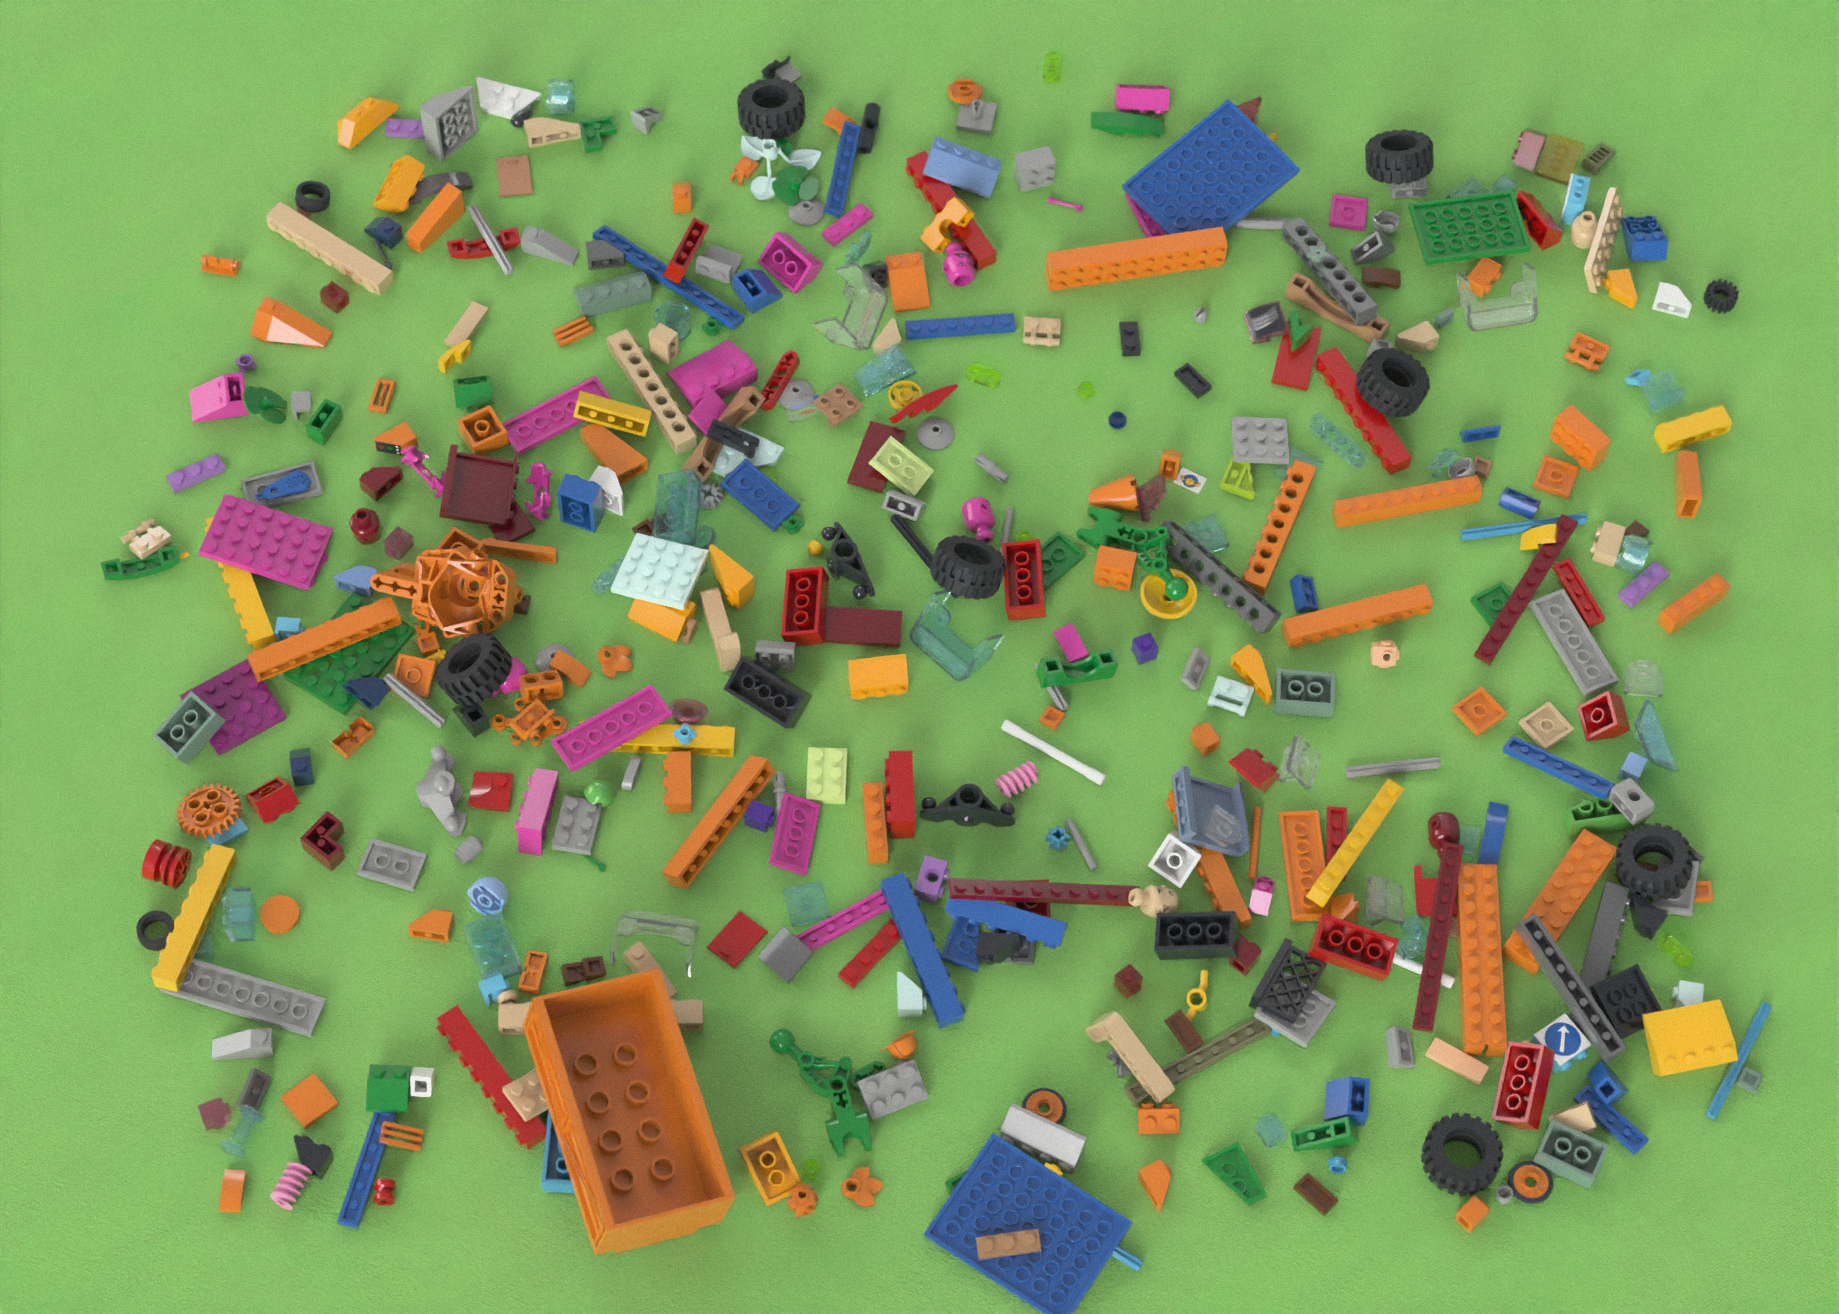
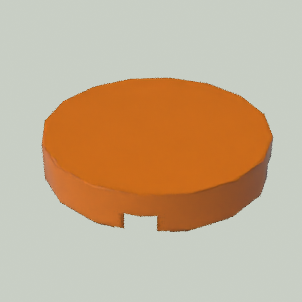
M958 79L953 84H949L947 94L954 102L972 104L974 99H977V102L981 99L983 89L981 85L975 84L973 80Z
M278 895L264 902L259 916L261 924L269 932L283 934L288 933L298 924L300 911L294 899Z

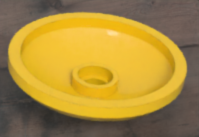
M1170 569L1174 577H1180L1188 584L1187 596L1180 601H1173L1166 596V584L1162 578L1148 575L1142 582L1140 589L1141 602L1151 614L1159 618H1180L1188 614L1196 603L1197 589L1195 583L1187 574L1176 569Z

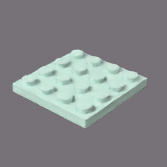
M636 533L611 586V592L684 610L709 556V550Z

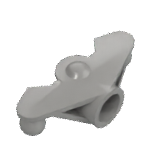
M436 745L431 750L432 762L422 781L417 782V792L423 808L430 807L446 831L451 836L458 837L464 832L467 815L456 810V804L461 800L463 790L451 774L456 761L448 750L443 746Z

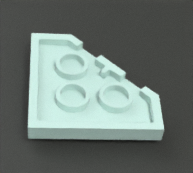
M738 427L737 429L760 440L759 446L755 448V456L753 458L746 457L744 453L724 445L717 456L712 472L725 478L745 458L756 468L775 466L784 453V447Z

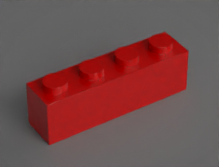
M696 218L692 219L663 274L664 277L677 284L680 283L710 225Z

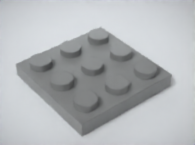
M1231 417L1233 462L1289 463L1287 419Z
M1287 972L1283 973L1284 977L1292 976ZM1295 980L1287 982L1289 989L1298 988ZM1300 981L1302 986H1308L1307 984ZM1282 983L1275 984L1274 986L1276 992L1285 990ZM1313 989L1294 1024L1260 1007L1256 1010L1254 1017L1306 1048L1335 1008L1336 1002ZM1300 992L1292 993L1294 1001L1303 999ZM1287 995L1278 996L1281 1004L1290 1002ZM1274 997L1267 998L1264 1001L1271 1006L1277 1005ZM1292 1007L1283 1008L1286 1014L1293 1017L1294 1010Z

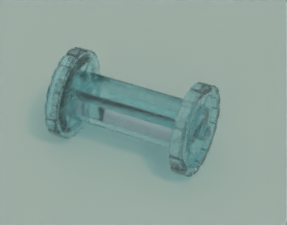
M241 1105L238 1111L242 1114V1117L230 1140H222L220 1143L221 1148L237 1157H245L247 1152L243 1145L255 1123H263L265 1119L264 1115L258 1110ZM238 1138L241 1142L236 1144L234 1139Z

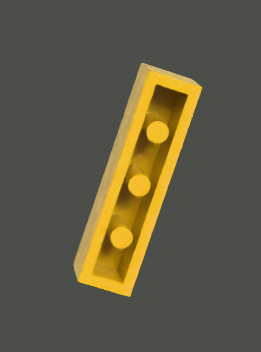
M580 391L573 417L645 437L652 411Z
M1723 405L1713 406L1703 412H1694L1684 418L1679 417L1668 423L1663 422L1656 427L1653 436L1661 451L1666 453L1729 433L1733 422Z

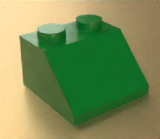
M490 375L453 379L456 408L469 410L472 408L471 406L484 408L493 404Z
M370 1064L367 1078V1112H408L412 1074L411 1066Z

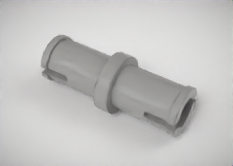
M982 452L974 459L975 463L986 470V474L992 475L1001 484L1008 480L1010 475L998 467V463L992 462Z

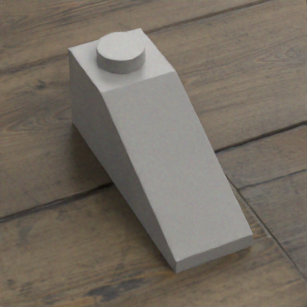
M527 226L521 237L522 252L569 266L574 265L579 254V250L542 229Z
M272 1028L250 1029L213 1039L212 1060L274 1057L275 1037Z

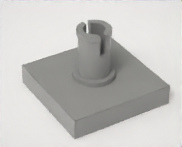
M974 99L972 104H961L956 130L991 135L997 103L985 102L980 99L977 102V99Z

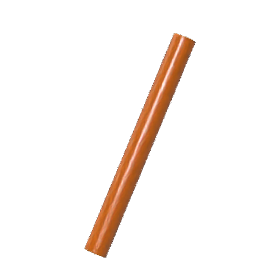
M1254 807L1248 872L1249 880H1256L1261 807Z

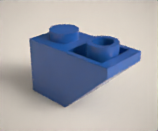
M1601 1060L1588 1072L1593 1089L1606 1104L1617 1103L1629 1092V1089L1604 1060Z

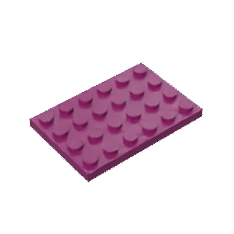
M225 493L199 549V556L308 591L333 534V528Z

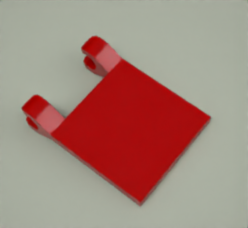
M1414 865L1417 917H1430L1437 878L1422 879V866ZM1456 894L1452 915H1457Z

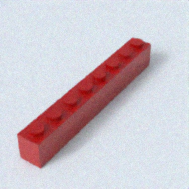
M926 151L907 158L905 171L914 180L916 188L922 191L925 201H929L934 214L942 212L950 199L958 197L948 183L923 174L928 157ZM973 218L965 227L959 226L954 222L948 226L947 229L951 238L961 244L963 251L971 256L973 266L977 271L996 263L997 252Z
M1334 347L1318 354L1315 363L1317 371L1323 375L1325 383L1328 387H1331L1335 398L1340 400L1345 413L1349 414L1352 418L1354 426L1361 431L1364 441L1369 443L1373 454L1381 461L1383 469L1392 475L1408 468L1412 459L1411 455L1384 415L1377 412L1375 408L1372 409L1369 403L1362 399V394H1359L1356 385V374L1339 349Z
M458 1005L437 1018L438 1026L436 1027L442 1037L446 1036L449 1040L447 1044L453 1053L457 1051L460 1056L458 1059L464 1068L468 1067L471 1071L469 1074L475 1083H480L483 1095L486 1099L490 1098L492 1100V1107L498 1115L500 1113L505 1118L503 1120L508 1130L513 1129L516 1134L514 1137L520 1146L524 1145L529 1150L546 1139L547 1128L539 1117L535 1116L525 1122L502 1092L503 1087L513 1081Z

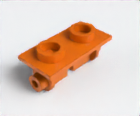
M208 254L201 256V262L203 263L201 267L202 272L232 277L237 276L241 264L240 261H235L234 258H218Z

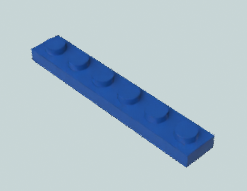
M844 121L824 208V213L841 218L843 214L861 126Z
M1014 313L905 321L907 340L1011 333L1016 330Z
M1512 736L1503 746V753L1603 800L1610 795L1611 788L1615 786V783L1515 736Z
M374 1112L337 1221L339 1225L359 1228L387 1145L379 1143L382 1123L384 1121L394 1123L397 1116L396 1113Z

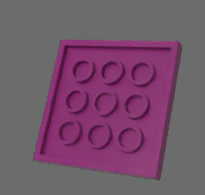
M248 659L180 695L183 701L192 691L226 720L209 740L218 756L287 719L286 714L264 681L257 682Z

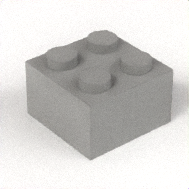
M1049 146L1015 154L1014 178L1020 192L1031 191L1035 188L1054 184L1056 161Z

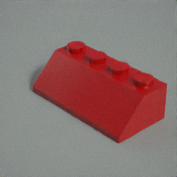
M1323 913L1312 936L1307 956L1382 982L1389 976L1399 939Z
M1508 1041L1491 1120L1520 1129L1539 1130L1555 1057L1554 1051L1545 1045Z

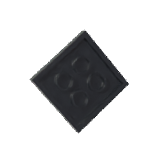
M1638 964L1589 987L1599 1008L1621 1040L1644 1029L1642 1014L1662 1011Z

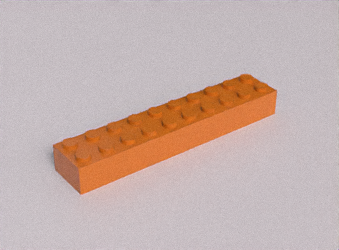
M1223 227L1048 252L1046 255L1045 277L1049 291H1060L1081 286H1094L1101 283H1113L1134 278H1148L1155 275L1219 267L1225 263L1228 243Z
M1461 863L1456 888V927L1462 1052L1469 1056H1481L1485 1045H1488L1485 1057H1503L1507 1049L1497 865Z

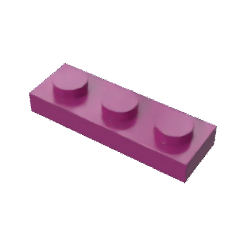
M860 203L824 230L822 237L835 247L872 219L873 213Z

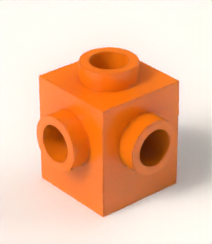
M809 1183L805 1185L797 1184L789 1190V1198H786L789 1209L794 1211L796 1217L805 1216L816 1211L818 1197L815 1189L811 1190Z

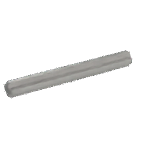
M477 205L470 206L469 213L504 274H513L514 268L480 209Z
M1439 757L1349 766L1345 769V775L1347 778L1426 770L1439 768L1441 763Z

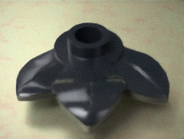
M790 55L780 63L775 59L771 64L767 65L761 71L762 77L764 79L775 77V71L790 62Z

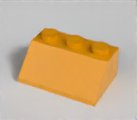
M408 154L394 161L372 207L394 214L405 211L409 206L408 200L410 196H413L417 190V182L424 176L423 170L425 165Z
M634 598L627 617L677 644L688 628L686 627L690 618L694 619L696 616V604L688 600L685 609L681 610Z
M906 654L848 660V684L851 699L861 700L866 697H883L890 694L902 695L908 693Z

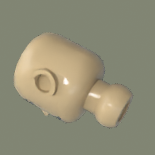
M1585 211L1573 220L1570 237L1572 243L1578 248H1591L1599 222L1592 212Z
M1149 885L1144 891L1139 888L1132 889L1128 898L1132 906H1140L1141 911L1145 915L1154 918L1157 917V913H1176L1179 902L1176 892L1165 885L1161 887Z

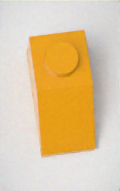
M1629 269L1608 271L1606 278L1603 280V285L1607 289L1608 295L1630 309L1634 308L1638 297Z

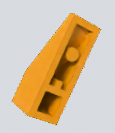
M1248 644L1232 655L1230 666L1249 686L1255 687L1254 691L1268 705L1271 703L1272 690L1260 652Z

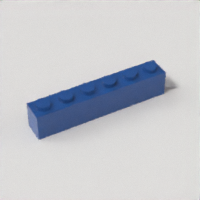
M949 895L945 912H948L951 918L960 920L961 917L968 918V923L979 926L981 922L987 924V929L997 932L999 928L1007 930L1006 934H1020L1026 936V941L1033 943L1040 940L1045 942L1044 946L1056 949V946L1061 947L1068 923L997 901L950 899Z

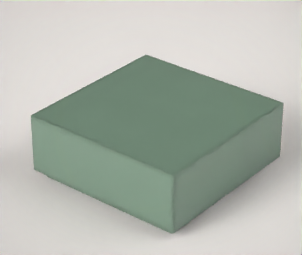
M1450 307L1436 316L1434 326L1437 329H1441L1450 324L1455 311Z
M1745 1066L1735 1085L1754 1094L1763 1075Z

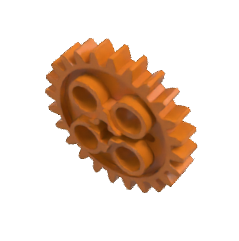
M213 783L210 784V787L203 784V789L195 787L196 792L188 791L190 796H183L184 802L178 803L180 808L176 809L178 813L176 817L180 827L183 828L184 833L188 832L190 837L195 834L197 839L201 835L204 836V839H207L210 834L215 838V833L217 832L223 835L222 830L229 831V825L235 826L234 820H238V814L241 813V803L238 795L235 794L234 789L229 790L228 785L222 787L221 783L217 787Z

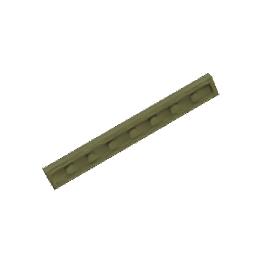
M1255 1017L1161 1069L1173 1086L1271 1034L1272 1030L1269 1025ZM1139 1081L1132 1083L1123 1090L1133 1107L1151 1099Z

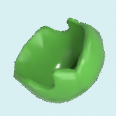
M594 779L584 788L585 797L592 805L601 803L602 807L611 805L614 801V788L604 779Z

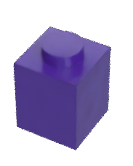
M1149 632L1133 638L1131 651L1139 665L1157 659L1158 645Z
M755 800L751 801L744 815L745 825L764 833L767 832L769 827H773L776 820L774 808Z

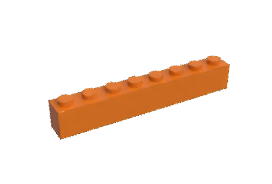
M1478 475L1337 500L1334 501L1332 515L1337 528L1477 503L1480 502L1483 489Z
M1425 583L1283 619L1281 631L1288 648L1301 647L1304 644L1317 643L1326 638H1337L1346 633L1353 634L1361 629H1372L1381 624L1388 625L1396 620H1407L1412 616L1426 615L1431 612L1433 600Z
M391 596L382 598L373 604L362 606L356 611L345 613L339 618L325 621L317 627L308 628L302 633L291 635L280 642H274L268 647L254 650L247 655L248 662L259 683L402 624L400 614Z
M750 755L661 873L670 885L687 890L747 811L751 801L756 799L776 771L768 759Z
M1174 790L1168 792L1166 806L1169 811H1172L1174 824L1178 827ZM1195 846L1202 855L1196 864V872L1204 881L1203 886L1206 894L1211 896V904L1214 911H1235L1240 919V930L1250 927L1252 918L1222 853Z

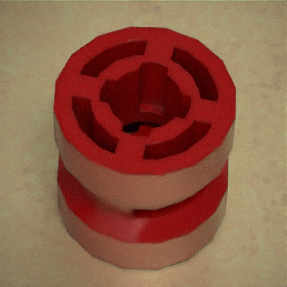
M384 1178L375 1181V1204L388 1206L395 1203L393 1191L396 1188V1182L394 1180Z

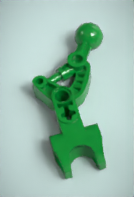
M1088 508V516L1098 523L1092 529H1078L1076 535L1080 540L1096 549H1099L1100 545L1109 547L1112 543L1136 552L1138 564L1149 575L1162 578L1165 582V594L1173 601H1180L1187 596V582L1180 577H1174L1167 563L1168 551L1166 550V544L1170 542L1171 537L1166 527L1161 526L1143 530L1121 523L1123 516L1116 511L1107 508ZM1159 546V550L1156 551V559L1152 560L1147 551Z
M787 1029L774 1031L769 1041L773 1051L778 1054H788L797 1061L799 1074L805 1083L820 1096L830 1099L835 1119L826 1120L825 1125L829 1141L837 1157H844L843 1143L849 1138L860 1140L865 1151H871L870 1124L865 1111L854 1112L847 1087L852 1070V1060L847 1056L842 1057L840 1061L826 1060V1057L814 1056L812 1052L802 1051L795 1045V1038L791 1031ZM835 1068L832 1076L828 1079L820 1077L813 1070ZM834 1085H840L842 1089L834 1090L832 1087ZM840 1099H842V1104L845 1108H842L841 1105H839Z

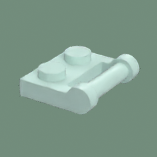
M1218 675L1207 705L1211 707L1217 706L1244 717L1255 687ZM1217 697H1220V698H1223V699H1226V700H1229V701H1232V702L1241 704L1242 706H1238V705H1235V704H1232V703H1229V702H1226V701L1217 699Z

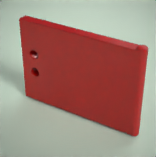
M738 911L711 941L707 949L735 969L768 931L743 912Z

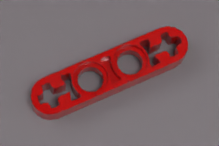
M788 351L781 357L761 392L765 398V401L760 406L762 410H771L777 404L800 363L796 352ZM787 372L784 376H779L780 373ZM779 385L777 389L771 390L773 386Z

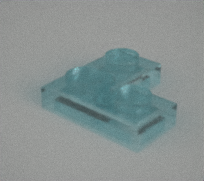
M1418 914L1402 918L1399 924L1407 937L1398 940L1396 949L1401 958L1405 960L1425 954L1428 931Z

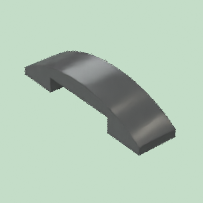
M446 172L421 179L416 184V192L408 200L409 206L422 203L421 198L440 193L448 182L460 191L473 188L468 172Z

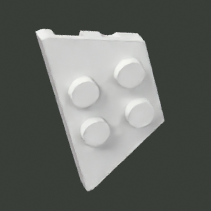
M480 77L476 78L481 112L511 119L515 113L527 110L535 100L539 101L541 99V93Z

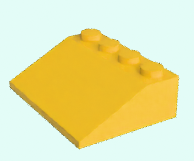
M1720 999L1642 1014L1654 1075L1665 1076L1738 1061L1735 1040Z

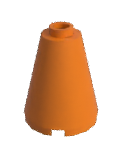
M1135 474L1127 475L1092 489L1091 494H1088L1089 505H1093L1095 508H1107L1110 510L1140 511V504L1137 502L1139 494L1136 478L1134 479Z

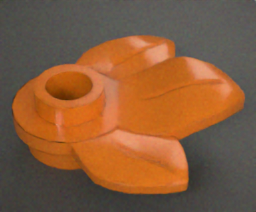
M624 645L600 648L597 652V659L602 664L603 673L614 679L617 671H632V663L628 658L631 649ZM604 653L609 654L610 657H606Z
M861 1167L853 1172L851 1178L843 1182L842 1193L847 1198H853L860 1206L871 1207L875 1205L873 1196L882 1189L883 1183L869 1177L868 1167ZM850 1186H853L856 1188V1190L849 1191L848 1188Z

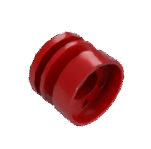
M160 839L154 840L143 860L142 877L154 882L161 880L163 885H169V887L174 889L179 888L190 868L191 850L177 845L172 847L171 843Z

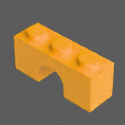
M953 197V199L947 202L942 212L935 216L931 225L924 229L920 238L933 252L942 254L947 245L952 242L947 235L948 226L954 222L959 226L965 227L975 213L963 200Z

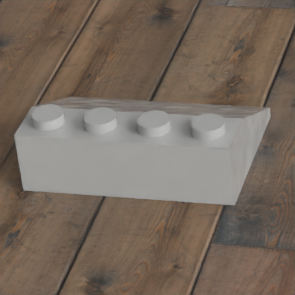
M471 85L434 96L425 101L420 107L426 152L441 163L479 131L474 90Z

